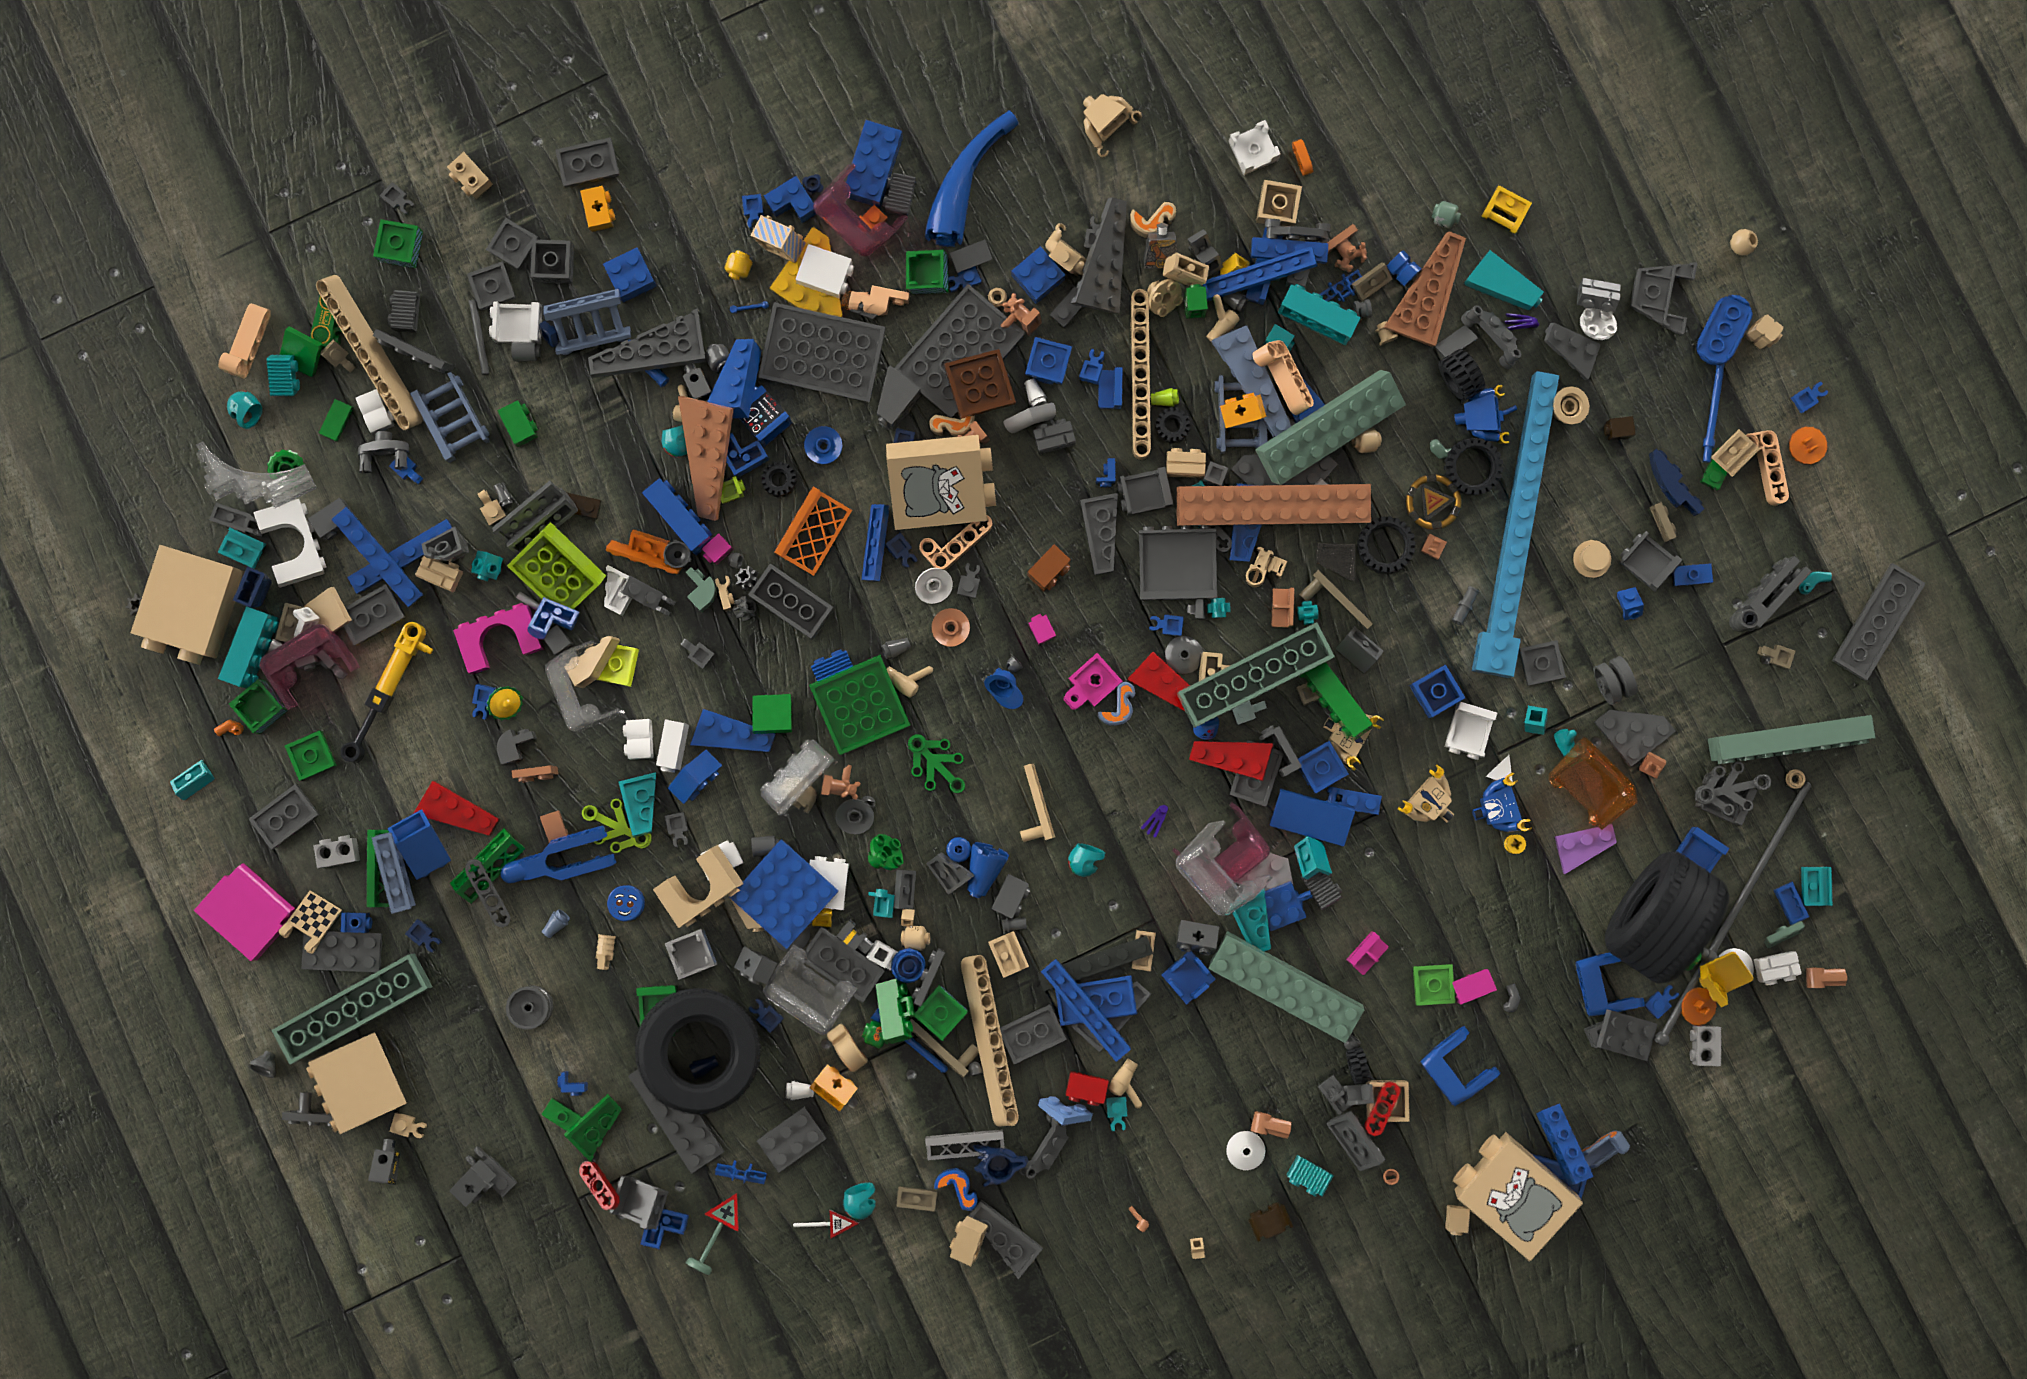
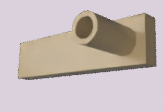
M1025 765V772L1041 825L1020 831L1022 841L1027 842L1040 837H1045V840L1054 838L1055 834L1035 765Z

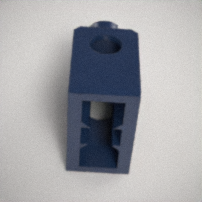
M247 566L233 601L250 608L262 606L272 584L271 579L265 573Z

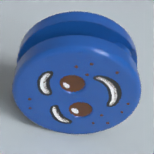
M630 885L619 886L610 893L607 907L615 919L631 921L642 914L645 907V899L642 892L636 887Z

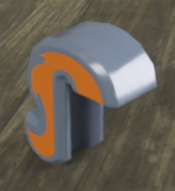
M1122 682L1117 686V712L1097 713L1099 719L1104 724L1118 726L1130 720L1133 709L1128 697L1134 698L1135 689L1131 683Z
M1612 1131L1599 1138L1591 1146H1586L1582 1153L1589 1168L1594 1169L1618 1152L1625 1154L1629 1150L1630 1145L1622 1132Z

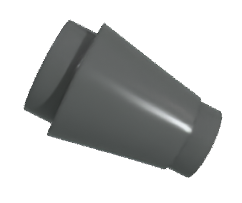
M1238 292L1221 297L1235 312H1242L1249 301L1246 295Z
M908 638L886 641L885 644L881 645L885 658H891L892 660L908 649H911Z

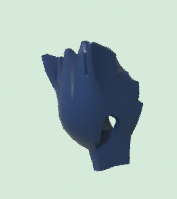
M983 1145L973 1146L976 1152L983 1153L978 1156V1159L982 1161L974 1170L981 1172L983 1178L987 1179L982 1184L984 1187L1008 1181L1015 1171L1026 1167L1028 1163L1027 1156H1017L1012 1150L1007 1148H992Z

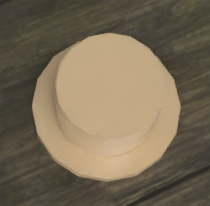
M1572 386L1561 389L1554 397L1553 416L1565 424L1573 425L1580 423L1589 412L1590 405L1586 394L1579 388Z
M1585 541L1574 552V567L1585 577L1596 578L1602 576L1611 565L1610 551L1599 541Z

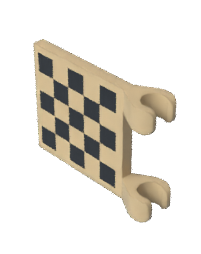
M309 891L289 920L280 928L279 934L284 938H288L295 927L312 938L304 948L308 953L313 954L342 910L314 892Z

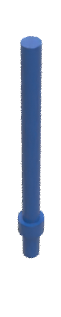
M1725 364L1717 365L1707 434L1703 441V447H1705L1703 462L1710 463L1712 448L1715 447L1716 440L1714 439Z

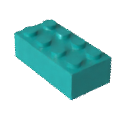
M1291 284L1277 313L1346 346L1361 317L1357 316V313L1353 310L1347 309L1346 311L1340 308V305L1334 301L1328 302L1323 300V297L1317 293L1311 294L1305 291L1306 289L1301 285L1295 284L1294 286Z
M246 606L218 679L242 688H248L258 679L257 674L259 669L264 666V656L266 651L269 650L273 633H276L278 630V617Z

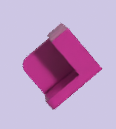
M1371 931L1346 960L1362 975H1365L1375 962L1378 963V959L1388 949V945L1375 932Z
M1488 969L1471 975L1468 974L1466 977L1452 982L1458 1004L1466 1003L1497 990Z

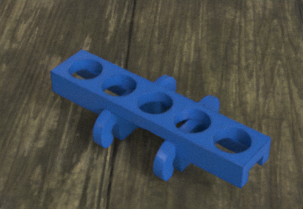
M1359 270L1354 271L1347 277H1345L1344 273L1341 274L1343 280L1333 286L1329 282V288L1319 295L1325 294L1328 297L1325 301H1330L1338 296L1339 301L1345 302L1344 298L1349 295L1354 296V289H1351V286L1355 281L1352 279V276L1357 274L1361 278ZM1338 284H1341L1343 286L1342 291H1338L1336 289V286ZM1330 290H1331L1332 293H1333L1332 296H1330V295L1328 294V292H1329ZM1345 290H1348V292H1346L1345 294L1341 295L1342 292H1344Z
M735 1160L732 1166L717 1163L715 1175L732 1178L731 1181L734 1179L743 1180V1183L746 1181L760 1184L765 1183L767 1173L752 1170L753 1164H750L748 1170L743 1171L736 1169L737 1161Z

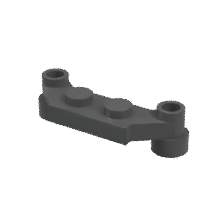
M1280 219L1265 220L1267 238L1270 239L1286 236L1288 240L1305 238L1307 242H1315L1317 240L1320 243H1327L1328 235L1331 232V224L1326 223L1315 224V228L1298 226L1280 227Z
M1476 305L1461 316L1465 326L1472 327L1478 323L1502 349L1504 355L1500 357L1499 362L1503 368L1511 369L1516 364V361L1521 357V352L1517 349L1516 345L1518 339L1493 312L1483 311L1480 306Z
M1048 1113L1046 1118L1052 1124L1051 1129L1030 1161L1028 1160L1026 1167L1017 1170L1021 1175L1028 1178L1035 1177L1036 1173L1045 1169L1049 1170L1069 1138L1066 1135V1125L1060 1124Z

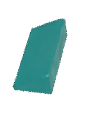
M200 760L170 781L176 796L186 800L215 778L204 761Z

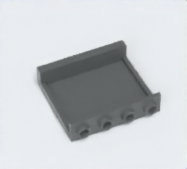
M1211 525L1200 526V529H1193V526H1181V529L1174 530L1173 526H1163L1162 530H1154V527H1143V530H1139L1140 601L1217 598L1216 529H1212Z

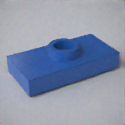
M1711 564L1678 566L1672 573L1673 586L1713 583Z
M1793 882L1773 890L1790 925L1809 918Z

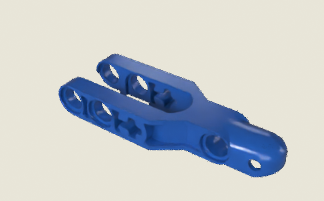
M598 826L553 839L542 853L505 864L501 869L500 875L506 883L530 880L544 875L564 880L612 866L616 863L614 854L603 857L596 856L589 861H578L561 867L547 866L546 858L549 854L607 837L605 827Z

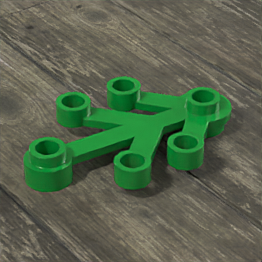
M917 734L913 735L908 741V747L913 752L912 775L920 777L923 773V769L920 767L922 754L927 759L925 788L928 791H933L936 788V782L934 781L935 767L950 783V789L954 793H961L965 789L964 781L961 778H955L941 762L961 764L964 760L961 753L932 754L927 748H940L946 751L951 745L949 740H926L922 735ZM915 741L921 742V746L919 748H916L914 746ZM943 741L948 742L947 748L941 747ZM956 755H960L962 757V760L960 762H956L954 760V757ZM915 768H920L921 772L919 775L914 774L913 770ZM929 781L934 783V787L932 789L927 788V783ZM955 782L961 783L960 789L954 788Z

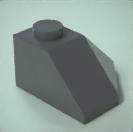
M456 527L421 544L424 556L430 559L453 562L470 553L466 540Z

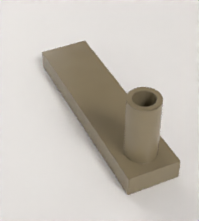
M1319 570L1313 574L1315 579L1299 594L1305 601H1309L1324 586L1367 629L1373 624Z
M910 1019L913 1025L912 1032L957 1074L964 1077L969 1072L966 1067L979 1054V1050L974 1044H971L962 1056L956 1060L913 1019Z

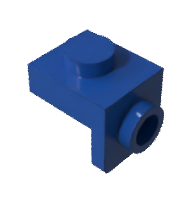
M1636 587L1617 592V598L1623 609L1624 620L1636 619L1643 615L1644 604Z
M564 1071L561 1073V1076H558V1088H561V1092H570L571 1096L582 1095V1092L588 1090V1082L568 1083V1071Z

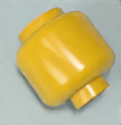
M737 250L735 253L729 254L725 264V270L729 273L728 277L739 281L740 278L748 276L752 266V261L749 259L750 256Z

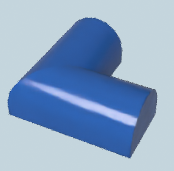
M543 597L527 630L530 635L538 639L546 637L552 623L572 630L578 619L579 611Z
M663 1209L657 1229H644L640 1245L660 1249L665 1230L683 1235L687 1227L689 1215Z

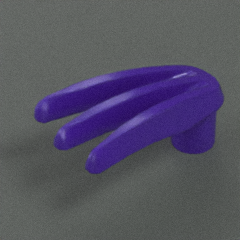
M1506 314L1507 317L1523 319L1506 320L1505 324H1519L1507 327L1509 330L1539 327V322L1535 317Z
M1166 805L1159 806L1142 825L1141 829H1144L1155 817L1147 834H1150L1159 820L1154 833V838L1157 837L1168 807Z

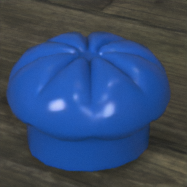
M910 948L899 951L893 957L891 963L894 977L903 983L917 981L921 978L925 969V960L922 954Z

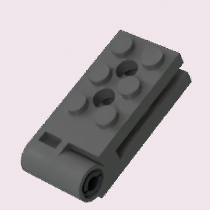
M1795 556L1785 557L1783 560L1777 561L1772 567L1774 570L1761 578L1759 581L1761 584L1749 591L1747 600L1730 617V627L1737 632L1760 628L1812 571L1807 567L1796 568L1793 571L1794 567L1800 562ZM1770 593H1772V595L1767 599V601L1764 604H1762V602L1770 595Z

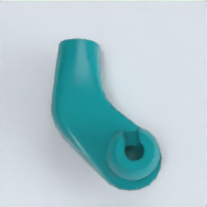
M1831 572L1810 573L1799 585V592L1804 595L1809 594L1816 584L1831 582L1832 574Z

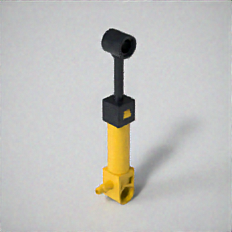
M409 622L403 627L394 645L396 648L376 687L372 688L364 704L371 709L354 742L346 743L341 748V756L345 761L359 762L363 759L365 752L361 744L378 712L386 714L394 698L392 695L412 656H415L418 650L432 654L433 649L422 643L426 636V630L422 625ZM416 627L418 634L415 637H411L410 632ZM354 747L356 749V755L353 758H351L349 755V751L351 748Z

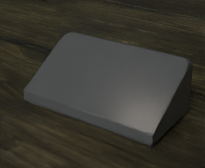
M1464 325L1434 347L1442 359H1444L1457 349L1463 350L1478 338Z

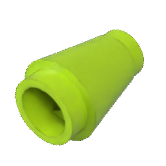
M1169 388L1151 394L1152 405L1174 407V405L1179 404L1178 390Z

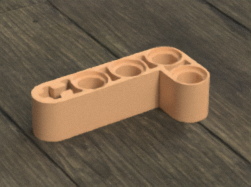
M252 303L249 304L230 353H223L220 357L219 369L243 379L247 377L270 319L271 311L269 309Z
M1281 340L1269 342L1253 352V359L1258 366L1268 365L1288 408L1294 415H1299L1313 406V399L1284 342Z
M1771 430L1747 434L1746 436L1760 448L1757 452L1767 502L1772 506L1786 502L1789 492L1777 435ZM1763 436L1769 439V445L1763 442ZM1767 455L1772 456L1773 463L1767 461ZM1771 473H1773V474L1776 475V477H1777V481H1776V482H1774V481L1771 480V478H1770Z
M987 515L988 527H981L979 529L980 535L976 531L980 527V522H971L942 549L933 539L925 538L920 542V552L934 568L947 570L992 529V519ZM967 532H972L975 538L972 541H966L964 535ZM926 543H931L934 546L931 552L923 550V546ZM958 545L961 550L959 553L953 554L950 552V547ZM939 557L946 559V564L942 567L937 566L935 563Z

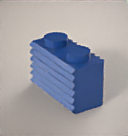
M842 649L831 653L832 657L826 660L822 657L813 661L814 665L811 668L816 680H822L852 667L853 665L847 651L842 652Z

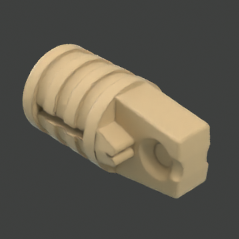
M598 934L596 959H598L597 969L608 970L610 960H613L616 936Z

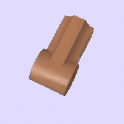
M1806 968L1807 988L1846 986L1847 974L1845 969Z
M1255 1111L1251 1131L1288 1139L1292 1122Z

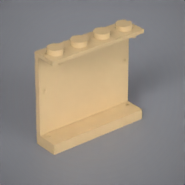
M375 1032L308 1062L310 1067H307L306 1070L310 1079L315 1078L317 1082L314 1088L318 1097L322 1095L325 1100L322 1106L326 1115L330 1113L333 1118L330 1124L334 1133L338 1131L339 1134H342L406 1104Z

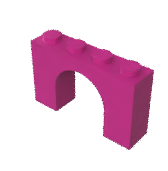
M523 603L512 606V610H499L494 613L495 616L489 618L487 616L479 617L476 619L477 622L469 624V622L458 625V629L453 630L468 674L473 675L490 669L483 648V641L487 632L499 625H506L513 629L523 655L527 656L544 650L542 640L533 637L527 630L533 618L530 606Z

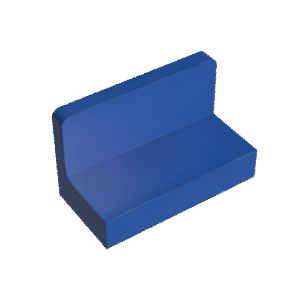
M1115 367L1114 370H1102L1099 379V408L1121 409L1123 368Z

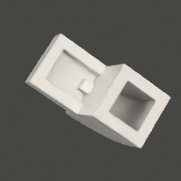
M876 940L866 957L874 963L891 970L892 959L898 951Z

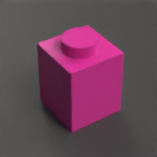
M719 533L702 548L705 552L703 554L705 559L709 563L714 562L716 565L734 550Z
M1038 614L1031 618L1032 622L1029 623V627L1038 645L1056 637L1046 615Z

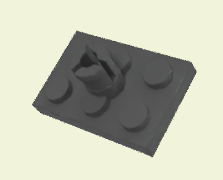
M1352 1111L1332 1118L1326 1123L1359 1171L1377 1166L1385 1161L1380 1149L1371 1140L1373 1136L1366 1131L1365 1123L1361 1126L1358 1118ZM1370 1123L1371 1131L1373 1132L1375 1127Z

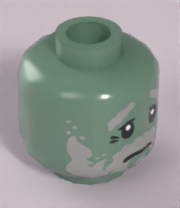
M1442 201L1440 204L1435 205L1431 218L1434 219L1436 225L1450 229L1454 224H1458L1461 213H1458L1459 208L1457 205Z

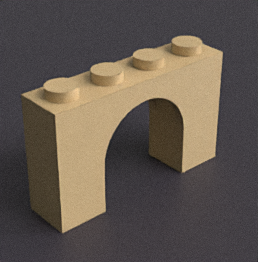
M718 845L696 858L710 882V892L705 900H697L688 895L676 876L667 879L653 889L678 928L683 925L689 927L697 921L695 918L698 915L703 917L711 911V906H719L725 902V896H733L740 891L738 887L744 884Z

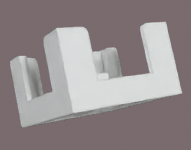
M1266 120L1257 123L1254 129L1240 134L1238 131L1230 135L1229 143L1243 175L1279 160L1280 152L1277 146L1274 148L1268 135L1269 127Z

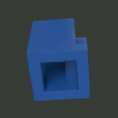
M341 913V932L367 933L372 927L370 913ZM355 919L359 922L357 926H354Z

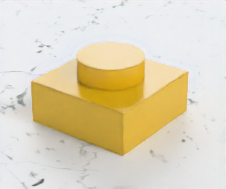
M823 908L812 921V926L831 927L832 909Z

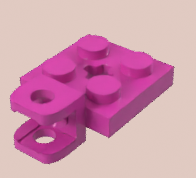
M1096 653L1068 678L1074 686L1065 694L1063 700L1072 710L1078 709L1087 700L1095 707L1122 683V680L1101 656ZM1092 675H1093L1094 677H1097V676L1100 677V679H1099L1100 684H1099V685H1097V684H1092V683H1091V681H1092L1091 676H1092ZM1072 696H1075L1077 698L1076 702H1073L1071 700Z

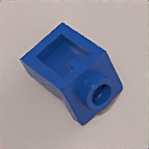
M1107 458V464H1104V475H1107V477L1096 478V484H1100V487H1111V484H1115V458Z

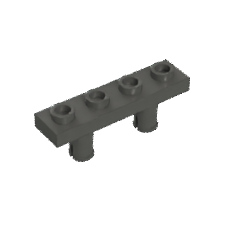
M311 1092L300 1093L299 1110L282 1112V1120H288V1124H300V1121L308 1122L307 1125H319L320 1122L327 1123V1126H331L330 1121H333L330 1113L326 1115V1112H313L311 1110Z

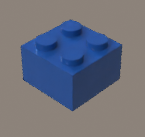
M1041 246L1011 271V276L1035 304L1065 280V274Z
M638 248L603 264L614 288L619 289L622 302L628 301L657 286Z
M1446 665L1409 685L1428 718L1439 714L1465 698Z

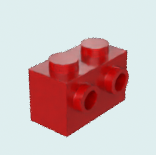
M1070 1071L1065 1094L1069 1096V1100L1080 1102L1083 1099L1088 1100L1090 1105L1099 1106L1100 1103L1104 1104L1109 1080Z

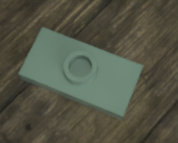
M1802 921L1789 927L1784 925L1778 928L1776 933L1766 937L1764 943L1767 948H1771L1802 933L1805 926Z

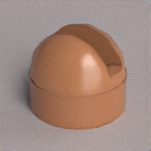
M1388 1169L1383 1174V1180L1388 1185H1394L1399 1180V1174L1394 1169ZM1395 1175L1396 1177L1395 1179L1386 1180L1387 1176Z

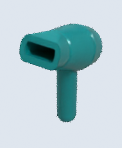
M1561 729L1554 734V739L1561 753L1566 758L1568 767H1571L1582 761L1577 753L1574 742L1577 732L1575 730Z

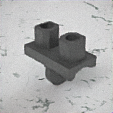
M1334 1075L1317 1086L1338 1115L1352 1106H1345V1091Z

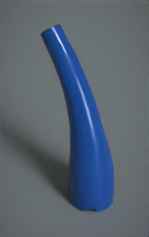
M1010 110L983 129L965 147L953 163L932 204L926 226V240L930 241L932 238L936 240V245L954 247L955 242H958L960 245L962 244L973 172L990 146L1002 135H1006L1019 125L1018 120Z

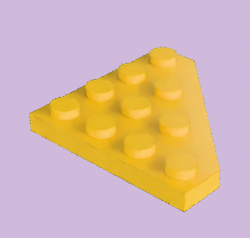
M812 227L803 240L806 244L796 263L788 261L770 286V290L795 307L843 317L839 298L796 283L795 279L808 244L831 252L829 237L815 227Z

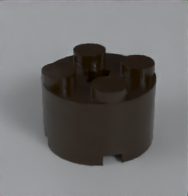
M1276 1202L1267 1206L1269 1209L1267 1211L1257 1210L1250 1213L1251 1218L1248 1221L1257 1242L1262 1241L1260 1238L1262 1236L1268 1239L1286 1231L1285 1226L1287 1225L1289 1228L1293 1227L1284 1204L1280 1205V1203Z

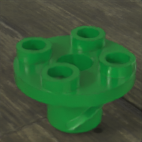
M884 834L875 836L870 842L871 852H868L870 865L876 869L883 867L887 870H895L903 864V855L899 840L896 838L892 839Z

